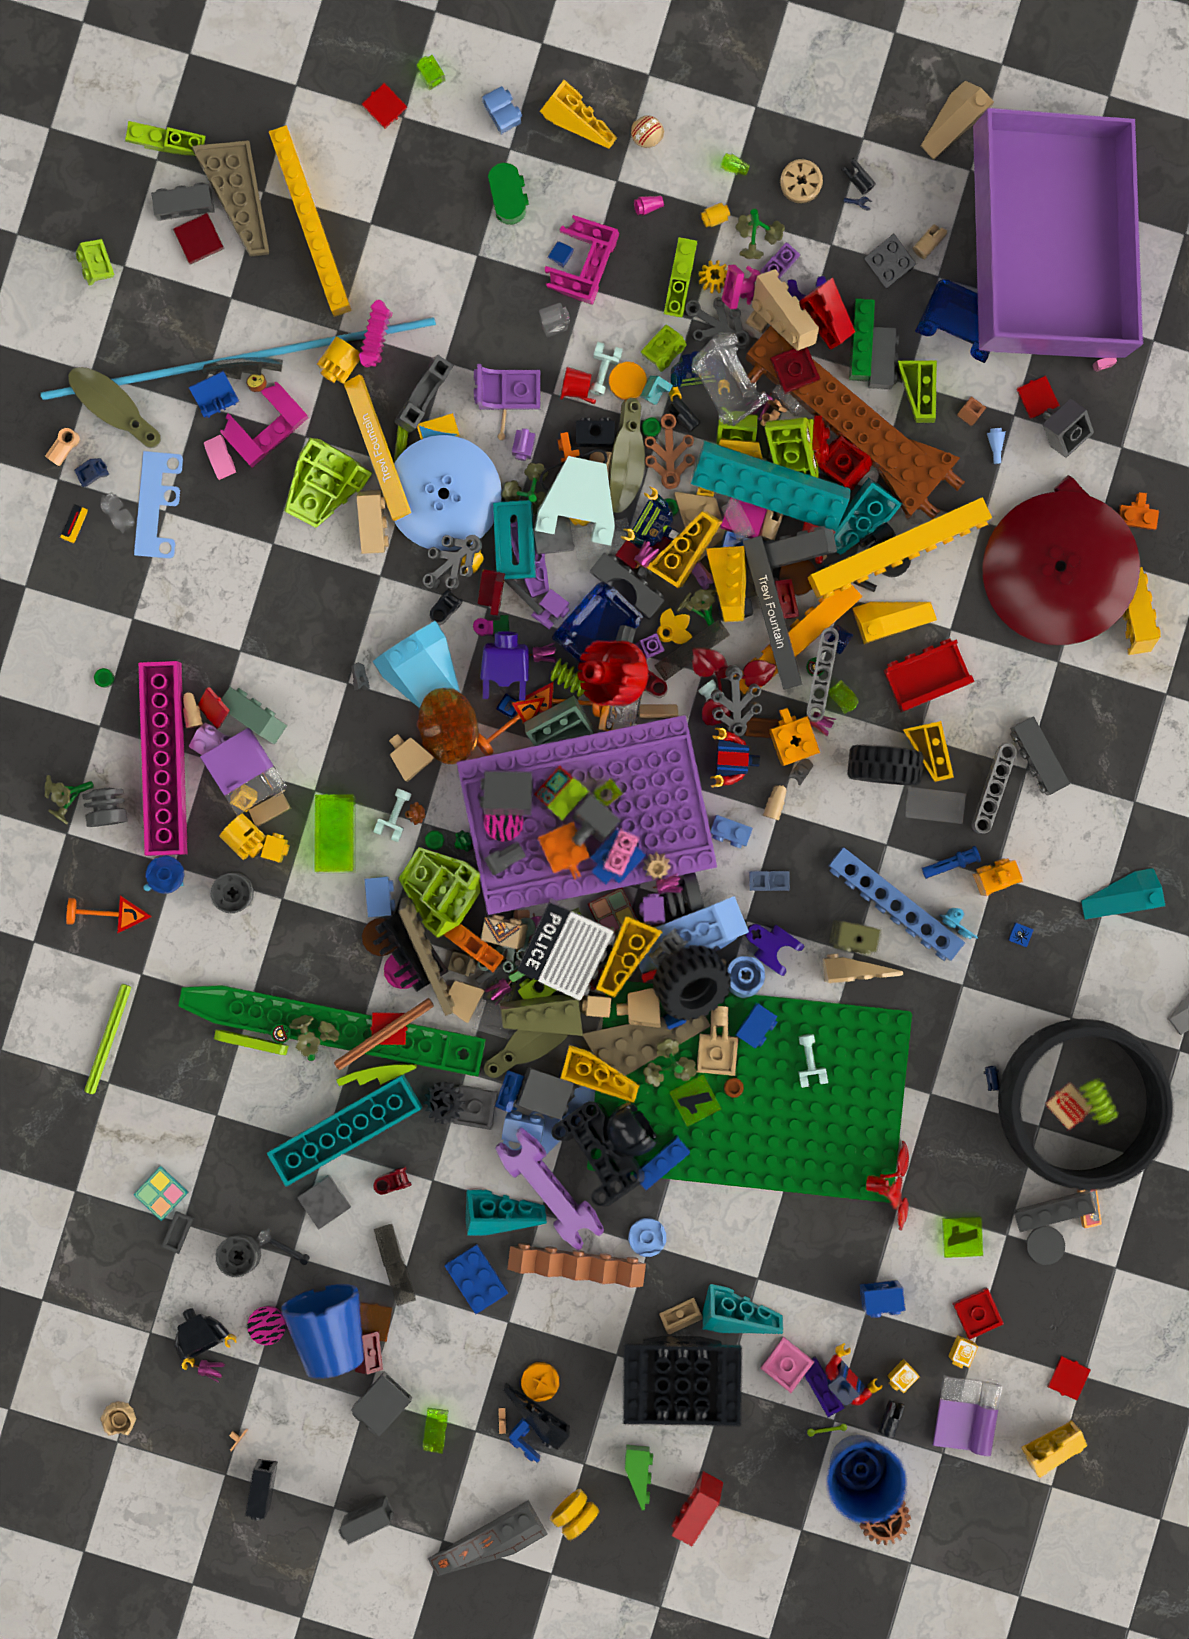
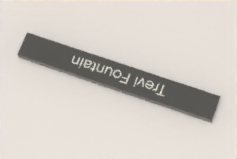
M758 536L743 541L783 690L803 685L763 538Z

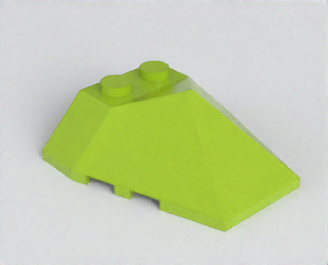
M309 438L299 454L284 511L317 528L334 513L337 507L342 503L344 505L351 495L362 490L372 472L351 456L320 439Z
M418 847L398 878L407 896L412 899L416 911L419 912L423 925L436 937H440L460 925L480 894V873L469 863Z

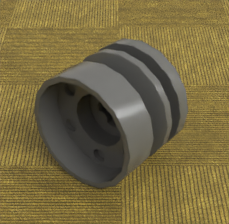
M101 788L82 794L83 800L92 799V802L84 804L86 808H93V812L85 814L87 827L128 822L126 809L117 808V804L125 802V799L115 798V796L124 794L123 789Z
M239 872L221 875L214 881L211 887L212 902L218 910L224 913L234 914L244 910L250 905L254 897L252 882L247 876ZM232 887H234V890H238V894L235 897L228 893L232 890Z
M695 872L682 875L683 884L673 886L681 887L683 889L681 893H663L666 907L671 913L672 918H677V908H680L682 916H685L686 906H689L691 913L704 909Z
M235 1234L223 1240L218 1246L215 1254L216 1264L225 1275L233 1278L242 1277L253 1271L259 1264L261 1248L257 1240L252 1236ZM243 1251L242 1257L237 1258L238 1252Z

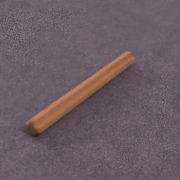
M427 998L334 1062L338 1070L343 1069L433 1008L434 1004L431 999Z

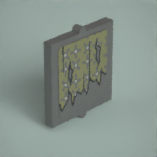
M502 970L489 978L486 989L497 984L503 978L507 983L511 981L509 973ZM522 977L509 984L512 991L506 993L497 1006L502 1002L516 1000ZM499 988L494 989L490 992H485L483 1000L497 1003L501 996L497 998L495 1001L491 1000V996Z

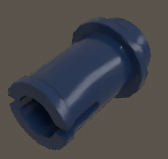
M987 1066L983 1072L986 1074L988 1091H996L1000 1088L997 1074L999 1069L996 1066Z

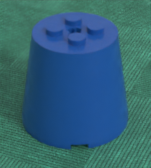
M350 1284L325 1286L326 1290L314 1292V1289L292 1297L282 1305V1315L306 1374L309 1377L327 1378L338 1376L353 1370L363 1362L360 1303L356 1286Z
M852 1435L841 1440L832 1451L827 1475V1489L833 1505L846 1518L859 1523H876L887 1519L900 1507L906 1495L907 1477L901 1461L891 1450L871 1437ZM863 1465V1468L860 1469L859 1467L857 1468V1466Z

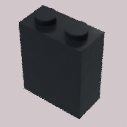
M259 1459L253 1468L245 1516H249L252 1520L259 1521L265 1519L271 1507L278 1465L276 1461Z

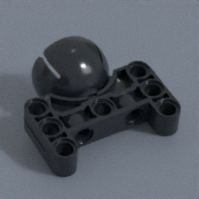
M589 1101L556 1123L552 1128L551 1133L556 1140L569 1141L575 1138L603 1185L595 1189L591 1195V1200L596 1206H610L644 1181V1171L637 1160L634 1159V1156L646 1154L658 1142L651 1124L641 1111H637V1106L632 1102L618 1106L609 1117L602 1104ZM596 1106V1114L592 1116L591 1108ZM577 1117L581 1118V1123L579 1126H576L575 1120ZM564 1127L566 1133L561 1137L560 1130ZM597 1149H600L601 1156L597 1159L595 1152ZM633 1171L637 1173L635 1181L631 1180V1173ZM617 1182L621 1183V1189L619 1192L615 1190V1185ZM601 1193H604L606 1196L603 1203L599 1200Z

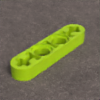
M219 1029L215 1030L214 1040L279 1055H287L289 1045Z

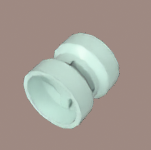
M711 680L698 691L701 695L705 696L707 701L711 699V693L718 689L716 687L717 684L714 680Z

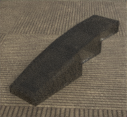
M264 357L224 359L204 364L202 373L215 375L224 371L227 377L241 380L242 372L261 376L262 368L281 372L283 360Z
M719 619L655 664L654 667L664 681H667L693 662V648L712 649L730 636V634Z
M393 1224L374 1229L383 1266L386 1269L397 1306L416 1301L411 1279Z

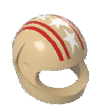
M646 115L633 122L631 135L633 141L638 146L651 148L662 140L664 128L657 118Z

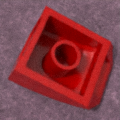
M839 436L828 445L829 455L826 456V463L818 464V468L838 485L853 490L866 473L870 471L873 462L868 454L844 437Z

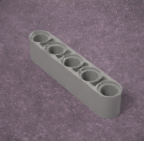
M834 628L824 629L820 638L807 707L808 719L813 723L821 721L825 712L838 643V632ZM831 633L835 636V640L827 642L824 636ZM828 652L832 657L830 660L824 661L821 659V654ZM819 671H826L828 677L825 680H821L817 677V673ZM815 690H822L825 694L824 697L821 699L815 698L813 695ZM814 708L819 709L821 715L817 718L810 715V711Z
M1012 744L1000 745L996 750L971 825L973 831L977 834L988 833L992 828L1017 753L1015 746ZM1004 747H1007L1011 752L1008 758L1002 755ZM998 765L1004 768V774L1002 776H999L996 773V768ZM991 784H996L998 786V792L996 794L991 793ZM985 802L991 803L992 810L990 812L984 810ZM980 820L986 823V828L983 831L977 826Z

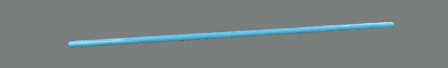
M435 318L387 326L388 329L385 332L391 334L436 325ZM368 330L111 380L120 386L329 346L335 337L350 342L365 339L364 333ZM71 387L41 392L42 400L73 395L75 392Z

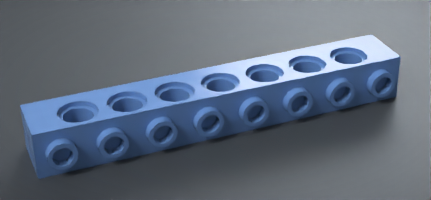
M844 847L838 851L828 864L831 868L829 871L837 878L839 876L843 877L846 880L844 883L853 890L857 888L861 891L860 896L868 902L870 899L875 902L876 909L883 914L885 911L891 915L890 919L897 925L903 924L906 927L905 931L912 937L917 935L922 939L920 943L928 949L932 947L936 950L935 955L941 960L945 961L947 959L952 961L965 944L963 940ZM848 864L854 867V873L850 876L845 873V867ZM863 876L869 879L867 887H862L860 884V879ZM878 888L884 890L885 895L882 899H878L875 896V891ZM893 900H897L900 904L897 911H893L890 907ZM908 912H912L915 915V919L911 923H908L905 918ZM924 924H928L930 927V931L926 935L921 932V926ZM939 936H943L945 939V943L941 947L936 944V939Z

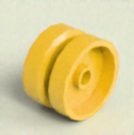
M577 1489L557 1506L550 1516V1521L556 1527H562V1534L568 1540H572L593 1522L599 1513V1508L593 1502H587V1495L581 1489Z

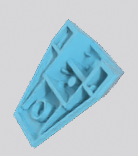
M436 621L413 633L373 660L381 676L428 716L461 696L447 639Z

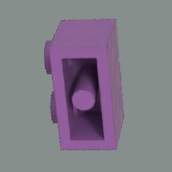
M648 894V898H643V903H640V915L644 917L646 925L665 924V901L659 894Z

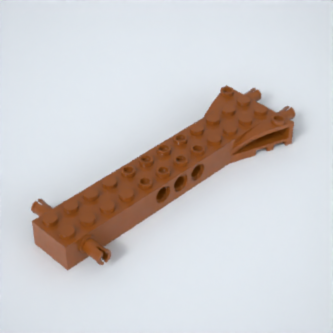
M771 325L746 354L745 359L754 368L744 377L746 383L750 380L749 385L752 387L764 374L781 388L770 357L794 348ZM813 359L820 376V381L787 394L811 415H822V420H824L826 427H829L836 436L844 437L871 457L872 466L877 469L894 497L902 503L900 507L905 513L907 520L919 509L933 520L940 510L927 501V497L940 481L945 480L956 491L965 483V481L952 472V467L960 457L906 438Z

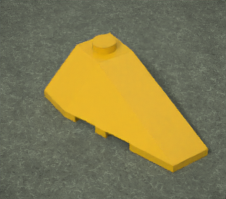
M563 80L540 112L555 125L610 149L617 139L616 136L602 120L595 118L594 110L591 106L586 107L581 101L583 98L581 94Z
M571 1045L569 1046L561 1079L632 1103L635 1102L639 1088L638 1084L590 1052Z

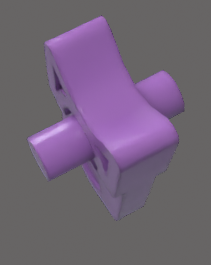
M697 562L692 573L703 590L709 588V584L714 583L713 576L701 562Z

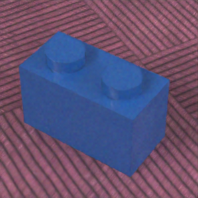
M756 1003L735 1035L755 1049L757 1046L761 1047L767 1038L764 1035L768 1030L772 1031L778 1021L775 1019L777 1016Z

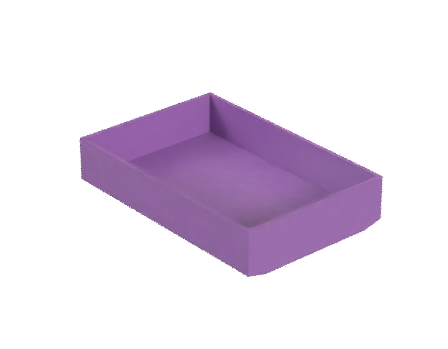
M988 108L973 125L979 350L1095 358L1127 357L1143 345L1135 119Z
M686 715L457 762L488 915L548 903L550 898L558 901L659 879L658 877L652 879L651 876H646V870L643 869L645 865L643 860L648 859V854L654 855L655 852H658L659 855L664 854L665 858L669 859L668 865L671 868L667 870L668 875H663L662 879L676 873L683 875L717 868ZM559 765L589 791L563 821L533 795ZM485 771L532 772L531 816H522V830L511 841H496L485 830L484 809L480 808V796L484 797V790H481V778H484ZM591 794L621 821L602 843L592 835L584 841L589 858L576 865L581 875L580 877L574 871L577 877L574 879L570 869H563L554 873L538 837L573 821L577 830H579L582 826L573 820L572 817ZM616 829L638 837L636 846L646 856L620 884L612 878L605 885L591 872L598 865L591 857ZM519 842L526 857L493 876L484 858Z

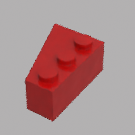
M833 278L812 290L799 301L802 310H806L818 326V333L830 350L843 343L855 333Z
M704 1471L702 1472L687 1502L685 1501L682 1505L681 1513L674 1518L671 1527H673V1537L691 1547L694 1545L720 1504L723 1487L721 1480Z

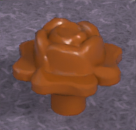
M418 802L410 804V809L405 812V816L410 818L414 825H418L425 818V809Z

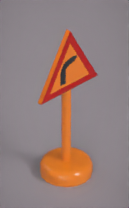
M554 682L534 691L525 698L527 700L545 696L539 709L540 713L552 708V703L559 704L567 699H553ZM578 700L580 705L592 706L593 715L600 717L602 706L591 701Z
M545 696L511 702L518 715L487 739L480 733L472 736L478 748L486 756L492 755L493 748L490 742L520 718L524 723L535 717Z
M121 895L119 912L77 909L76 899L69 898L66 923L68 925L74 924L76 914L119 917L118 934L152 916Z

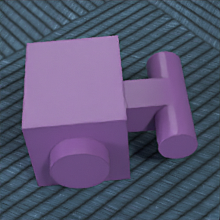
M524 428L516 430L512 448V456H515V459L521 461L531 459L536 439L535 433H531L528 429Z
M550 589L539 603L544 612L538 615L534 611L531 616L550 630L554 625L549 620L550 616L552 615L557 620L560 617L564 618L570 610L568 608L569 602Z

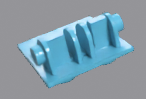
M950 908L945 915H939L943 918L942 922L950 928L956 927L959 929L957 933L964 938L978 939L976 935L959 924L964 917L962 909Z

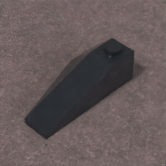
M506 1383L504 1385L503 1391L543 1441L542 1443L549 1449L554 1448L558 1450L570 1436V1425Z

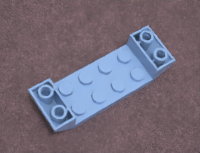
M735 896L655 927L663 932L639 963V968L642 974L658 968V965L649 957V953L657 950L660 947L659 944L674 928L677 929V933L684 941H688L684 946L685 948H689L691 945L712 948L748 933V928Z

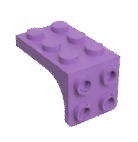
M477 364V369H474L475 385H477V388H474L475 404H478L479 410H540V370H492L482 367V364Z

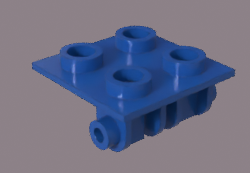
M224 371L189 387L204 418L207 416L209 418L210 415L216 412L220 413V410H226V408L232 405L235 406L237 402H240Z

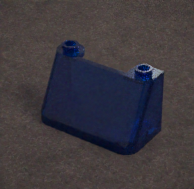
M942 279L938 281L915 332L928 337L933 336L937 329L943 330L973 344L970 350L971 356L985 363L991 351L979 350L978 293L950 280Z
M600 582L593 587L554 632L552 639L579 663L586 662L580 660V657L583 653H588L585 652V649L594 641H615L620 626L635 629L640 625L641 619L644 616L614 587Z

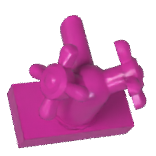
M728 265L721 301L730 309H737L739 297L742 299L747 298L746 302L750 305L754 297L755 281L757 276L761 275L758 270L747 266L746 269L752 274L749 278H745L744 273L736 265Z

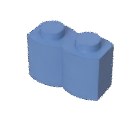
M503 86L482 97V102L500 134L521 124L520 117H522L518 106L514 107L511 103L513 100L511 93L508 89L505 90Z

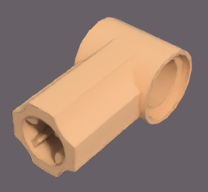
M69 428L61 429L57 440L45 457L56 465L61 466L72 448L79 444L80 437L78 433ZM71 433L72 440L67 443L65 437Z

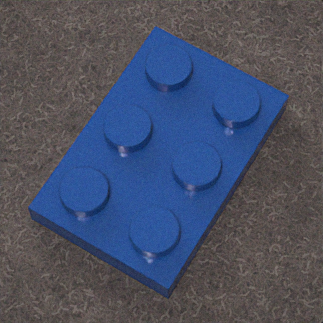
M478 1244L444 1265L475 1314L508 1294L507 1289Z

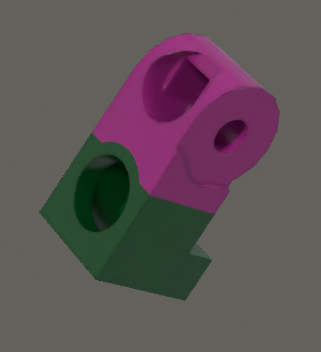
M500 615V620L492 621L478 618L473 623V630L479 636H495V632L509 631V616Z

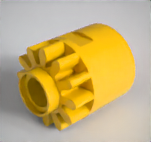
M335 337L317 363L318 367L322 369L320 374L333 383L336 380L345 383L360 361V352L346 341Z
M243 813L237 816L219 836L242 860L247 859L248 856L254 858L264 847L262 842L266 840V836Z

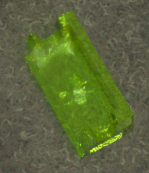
M427 1409L422 1446L425 1451L443 1453L449 1410Z

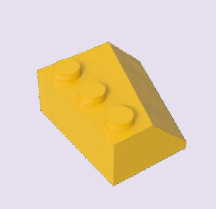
M1070 1421L1022 1446L1021 1449L1033 1471L1041 1478L1073 1455L1082 1452L1087 1445L1081 1430L1073 1421Z

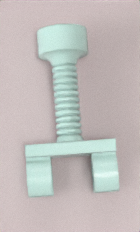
M597 342L593 355L594 359L602 361L596 382L591 383L589 392L599 396H603L606 389L603 386L609 363L618 365L623 350L616 347L613 357L602 354L604 343Z
M397 788L395 793L397 801L391 813L392 815L388 821L379 818L373 832L381 835L384 826L387 825L395 829L391 840L399 842L404 828L396 825L395 822L398 819L402 804L405 801H409L412 794Z
M814 1034L799 1036L800 1045L805 1047L808 1070L798 1071L801 1087L809 1086L807 1075L813 1074L819 1075L821 1084L828 1083L826 1068H815L812 1043L815 1042Z

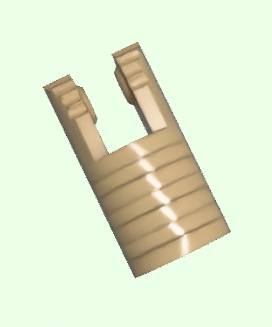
M934 224L913 246V251L920 258L926 259L947 235L948 230L944 228L939 229V226Z
M767 509L758 536H762L765 541H775L783 514L776 513L773 520L774 511Z
M187 692L183 696L185 708L182 709L185 727L195 728L202 726L200 708L196 706L193 694Z
M775 785L770 797H768L763 816L779 821L787 793V788L784 785Z
M718 1006L714 1011L711 1010V1042H715L717 1039L716 1028H723L722 1040L723 1042H728V1007Z

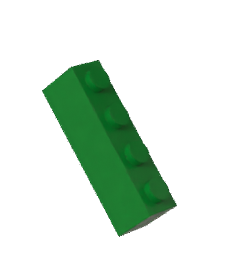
M855 299L853 304L852 325L855 333L851 335L849 380L868 381L871 377L875 300Z

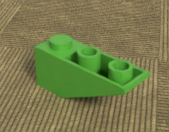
M626 1445L625 1470L641 1509L645 1510V1504H649L650 1492L646 1491L647 1484L651 1485L652 1473L648 1472L649 1465L653 1464V1453H650L649 1446Z

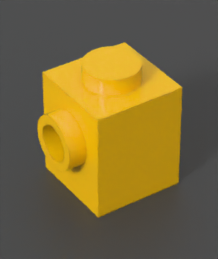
M274 832L273 835H267L261 857L282 862L283 856H287L290 845L287 844L288 840L283 839L284 835Z

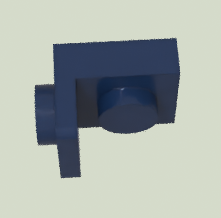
M101 458L89 459L74 469L82 487H87L100 477H107L109 475L107 466Z

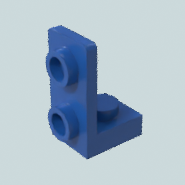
M523 1417L509 1432V1441L515 1448L518 1449L520 1447L525 1452L524 1455L527 1459L538 1463L541 1458L540 1454L520 1437H524L530 1430L529 1423Z

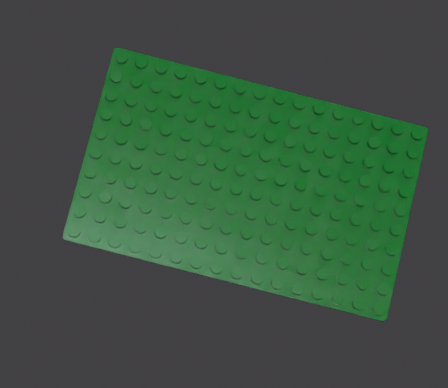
M626 981L615 997L605 994V996L611 998L610 1016L603 1017L602 1029L629 1024V1015L617 1016V1004L628 1003L629 993L653 988V984ZM729 992L727 996L725 995L723 1003L718 1004V1006L728 1007V1036H736L735 1033L756 1003L776 1015L777 1018L775 1020L778 1021L773 1030H768L764 1035L767 1038L761 1047L757 1046L755 1049L738 1037L735 1076L696 1072V1075L691 1077L689 1081H683L681 1078H676L674 1075L675 1071L672 1070L663 1074L664 1080L660 1082L658 1087L647 1084L643 1070L647 1068L649 1063L659 1065L662 1069L671 1067L670 1058H665L664 1056H658L626 1075L627 1078L639 1085L633 1104L637 1106V1111H641L647 1118L658 1140L656 1146L644 1155L634 1156L638 1164L641 1166L647 1160L649 1161L662 1150V1147L676 1135L690 1150V1154L661 1177L662 1179L891 1203L888 1197L879 1195L878 1192L867 1191L866 1181L869 1175L880 1177L881 1174L896 1173L912 1013L910 1011L764 995L740 998ZM660 1003V1017H663L668 1013ZM710 1011L709 1014L706 1015L705 1017L707 1018L709 1024L711 1025V1011ZM711 1026L700 1033L711 1034ZM716 1028L717 1035H722L723 1028ZM700 1033L679 1044V1051L674 1054L676 1062L681 1057H687L688 1060L695 1061L696 1065L694 1068L697 1069ZM814 1034L815 1042L812 1043L815 1068H826L828 1083L821 1084L819 1075L813 1074L807 1075L809 1086L801 1087L798 1071L808 1070L805 1047L800 1045L799 1036ZM730 1078H738L743 1083V1092L738 1097H730L724 1091V1084ZM595 1090L594 1102L602 1104L609 1117L618 1106L629 1102ZM709 1092L713 1101L696 1104L695 1107L698 1113L691 1114L688 1108L680 1106L677 1099ZM596 1106L593 1107V1115L596 1114ZM597 1149L595 1152V1157L598 1159L601 1156L600 1149ZM588 1161L587 1169L589 1171H594V1169ZM895 1177L885 1179L889 1181V1186H892Z

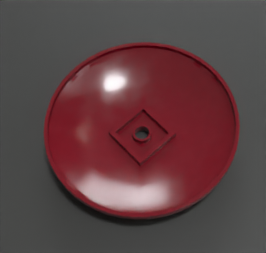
M1068 491L1037 495L1014 507L994 529L987 543L983 558L984 587L996 614L1009 628L1019 635L1047 645L1077 644L1090 640L1108 630L1122 617L1129 607L1137 589L1140 573L1138 547L1130 528L1122 517L1110 506L1094 497ZM1059 561H1063L1067 565L1066 570L1063 572L1055 569V564Z

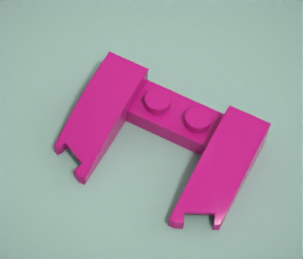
M573 215L572 219L575 222L568 229L562 225L559 231L591 244L590 251L580 277L545 266V273H550L551 284L547 283L546 286L561 294L593 305L599 290V282L610 253L614 251L620 234L618 229Z
M275 382V386L264 388L260 392L281 415L253 440L229 413L225 418L228 420L225 430H220V433L251 468L309 418L278 382Z

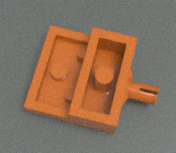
M573 821L538 837L553 872L556 873L563 869H570L573 878L576 879L574 871L578 877L581 876L576 865L589 858V854L584 843L580 847L571 840L578 832Z

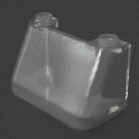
M720 332L694 357L692 369L699 375L719 413L720 421L723 424L734 426L769 399L765 392L759 393L755 389L757 387L756 383L750 382L735 353L738 348L734 345L739 342L735 334Z

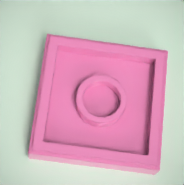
M783 1337L760 1369L792 1393L815 1361Z

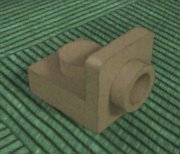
M453 951L447 970L469 977L470 973H475L477 963L474 962L475 959L473 957Z

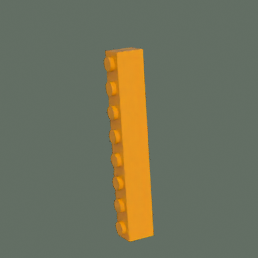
M852 584V587L841 591L840 588L835 590L834 595L826 599L820 598L818 600L820 604L816 608L811 606L804 613L806 617L803 620L797 619L790 625L792 629L788 633L795 657L819 637L824 629L829 628L863 597ZM770 644L761 651L763 655L759 659L755 657L751 660H764L776 665ZM777 665L773 677L778 673ZM745 679L739 681L742 696L745 695L749 688L745 685ZM754 688L752 692H756L758 688Z

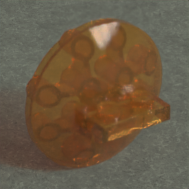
M443 687L428 693L420 706L419 720L417 721L423 747L435 759L444 764L452 765L467 760L475 750L479 733L473 707L462 693L453 688Z

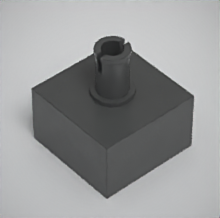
M1072 399L1067 401L1057 412L1049 408L1047 409L1048 412L1045 411L1043 414V419L1047 421L1042 425L1050 447L1065 458L1094 433L1087 410Z
M590 794L572 817L582 827L571 840L581 847L584 841L592 835L602 843L621 819Z

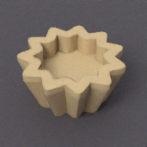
M655 852L654 855L648 854V859L643 860L645 863L643 869L646 870V876H651L652 879L656 877L662 879L663 875H668L667 870L671 867L668 865L669 859H666L664 854L659 855L658 852Z

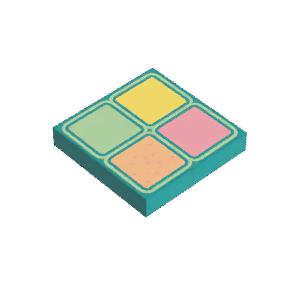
M160 1166L135 1192L134 1196L162 1221L189 1192Z

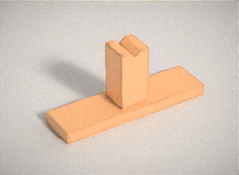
M499 1408V1434H506L505 1408Z
M246 1429L241 1436L237 1435L234 1431L231 1432L229 1436L233 1440H235L236 1443L233 1445L230 1451H232L236 1447V1445L243 1438L248 1429Z

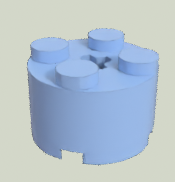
M737 957L727 968L731 979L729 991L740 998L755 995L764 984V967L754 957ZM742 974H743V975L748 974V975H749L748 980H747V979H744V980H743V979L741 978V977H742Z

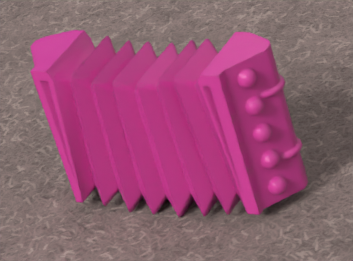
M376 300L370 306L373 312L369 313L371 318L367 320L369 323L366 326L368 331L364 333L366 338L363 340L364 345L360 347L363 352L359 353L361 365L364 367H375L377 363L382 361L380 353L383 352L381 348L384 347L383 342L386 341L384 338L387 335L385 330L388 329L387 324H390L388 319H391L393 314L382 300Z

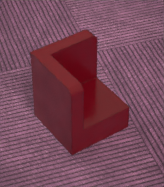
M626 540L615 554V557L634 571L638 564L633 559L639 554L640 549Z

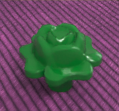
M464 830L457 832L456 842L454 843L457 849H464L466 852L473 849L471 833L464 832Z

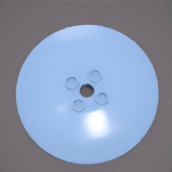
M437 435L415 442L397 458L394 465L411 513L394 522L407 538L427 549L435 547L441 551H453L462 547L453 546L448 548L443 546L442 538L445 535L465 540L469 535H476L482 538L494 523L493 503L501 502L502 496L498 472L491 459L482 449L460 437ZM441 488L449 490V497L447 499L439 497L438 491Z

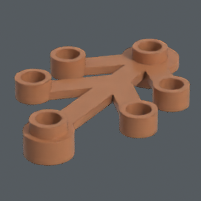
M665 414L661 419V426L665 429L666 451L656 443L655 438L652 436L645 439L644 445L646 448L652 449L666 462V469L657 463L656 458L652 455L646 457L645 464L662 476L661 482L665 488L674 489L680 483V475L688 466L694 464L695 457L692 454H686L683 462L675 470L674 461L687 447H691L694 444V438L691 435L684 436L683 441L673 451V428L676 426V418L672 414ZM670 420L672 425H665V421ZM690 438L692 443L686 444L685 439ZM653 440L654 444L649 446L646 442ZM691 457L693 461L687 463L685 459ZM653 459L655 462L650 465L647 463V460ZM668 477H673V478H674V482H673V483H669V482L667 481V478H668Z

